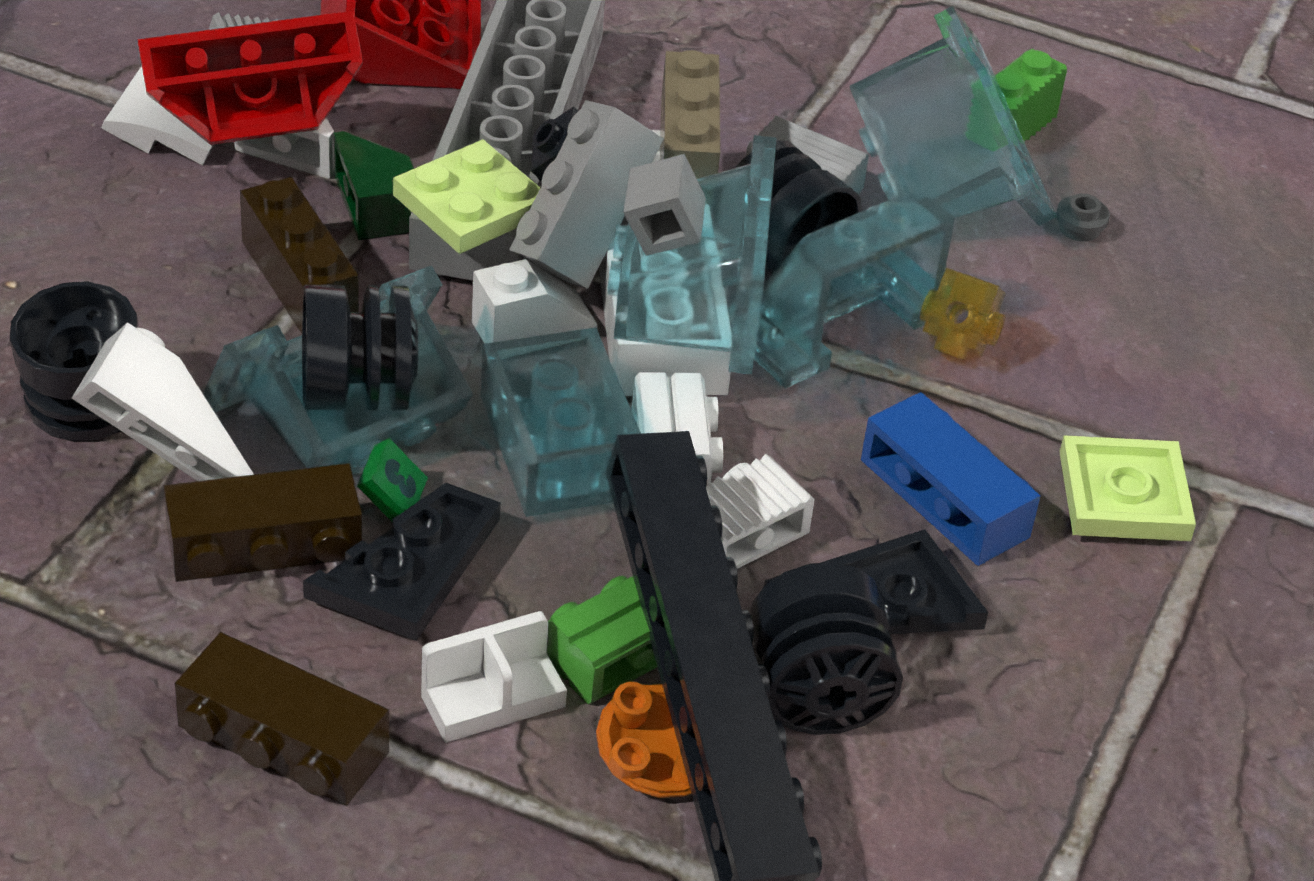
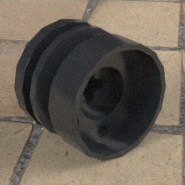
M773 140L758 146L743 158L732 171L718 197L715 216L718 228L751 255H756V258L785 282L789 285H804L822 276L837 263L848 249L859 228L862 205L860 196L851 187L828 170H822L820 165L792 143L784 140Z
M89 281L61 283L41 290L25 301L11 320L10 343L15 365L20 373V386L24 393L25 407L33 423L50 436L75 442L100 440L121 432V430L72 399L105 342L126 323L139 328L137 313L129 299L112 287Z
M304 285L302 309V392L304 410L343 411L348 400L350 384H361L367 411H376L379 405L380 384H388L391 411H407L410 392L415 378H417L418 324L411 307L408 286H392L389 299V313H381L377 285H369L367 287L362 312H350L348 296L344 285Z
M837 562L810 563L786 571L767 583L752 602L750 615L753 621L755 648L762 664L765 665L770 680L769 704L775 719L780 720L782 724L791 730L812 735L839 734L865 726L886 713L900 696L903 675L896 657L895 645L889 633L890 626L883 600L875 580L860 568Z

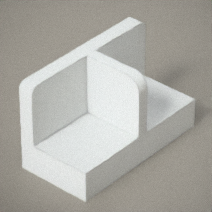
M542 611L430 642L423 646L421 697L445 743L566 707L567 689L547 655L548 620Z

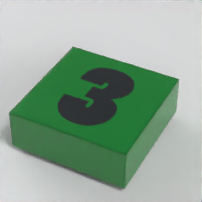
M388 438L374 445L357 487L393 522L396 516L420 500L428 477Z

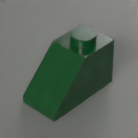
M345 131L333 132L334 176L358 241L409 233L411 211L393 196V178L414 169L410 157Z

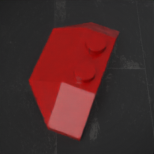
M354 10L137 39L146 94L210 145L318 130L363 64Z

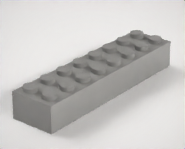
M497 0L433 160L483 139L541 188L542 182L536 175L530 172L534 132L546 120L555 119L572 107L578 110L602 41L605 0ZM411 212L409 217L410 270L432 273L438 276L473 280V271L524 260V258L509 250L516 237V229L459 254L413 212Z

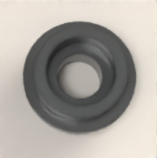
M1081 193L1062 199L1058 204L1056 217L1059 221V228L1065 236L1077 241H1091L1096 239L1101 231L1107 227L1110 212L1096 197Z

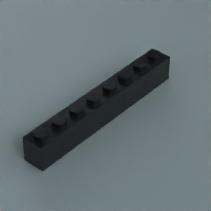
M689 431L617 435L605 474L641 608L650 630L652 649L715 881H815L820 876L822 870L820 846L815 837L808 836L802 815L804 811L803 789L798 778L791 777L785 758L787 750L786 732L782 722L774 720L769 704L770 680L768 671L764 664L757 663L752 646L754 638L753 621L749 611L741 609L736 592L738 585L737 567L732 557H726L721 541V513L716 505L710 504L706 490L707 467L703 456L696 455Z

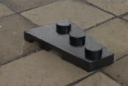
M444 483L393 519V528L370 544L362 540L345 552V561L327 574L322 570H318L303 581L304 598L417 641L499 522L501 502L452 484Z
M925 529L820 562H837L857 567L875 580L883 600L890 626V634L985 629L989 612ZM776 577L765 580L764 586Z

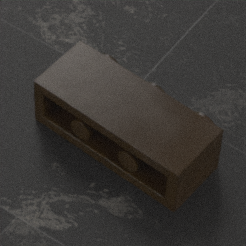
M288 177L281 180L268 181L262 185L240 190L242 242L301 334L304 285H344L348 296L350 312H359V275L293 178Z
M350 463L164 485L167 532L176 582L345 560V552L362 541V513Z
M219 632L175 682L178 726L185 729L192 737L199 741H210L240 755L247 763L256 768H267L298 783L300 787L310 794L316 796L324 795L345 806L350 803L389 753V709L223 632Z

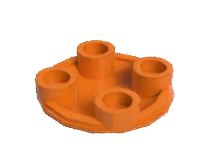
M638 682L621 684L615 690L612 700L602 709L596 729L599 754L616 778L635 791L657 798L685 797L691 794L662 684L642 685Z

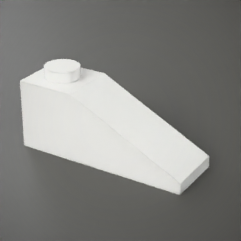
M126 323L105 342L74 393L73 400L197 481L254 475L180 357L166 349L161 338L149 330L135 328L131 324Z

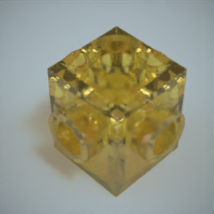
M946 268L938 291L934 289L929 290L920 312V320L926 322L923 332L930 338L936 339L933 349L965 360L968 351L983 356L986 345L995 346L1002 332L1005 314L999 313L1006 293L998 285ZM968 311L966 320L957 324L959 315Z

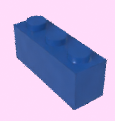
M922 392L868 418L861 461L977 566L1031 537L1041 495Z

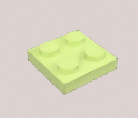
M483 139L393 178V196L459 254L516 229L522 216L530 210L540 190L536 183Z
M1063 436L1060 459L1073 535L1191 541L1196 522L1179 441Z

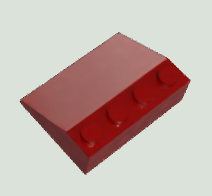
M321 0L320 15L354 10L363 64L354 76V80L370 84L462 88L481 41V0Z

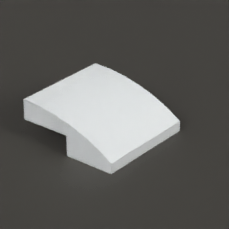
M142 66L101 127L103 130L148 154L158 141L201 165L204 164L215 144H208L146 94Z

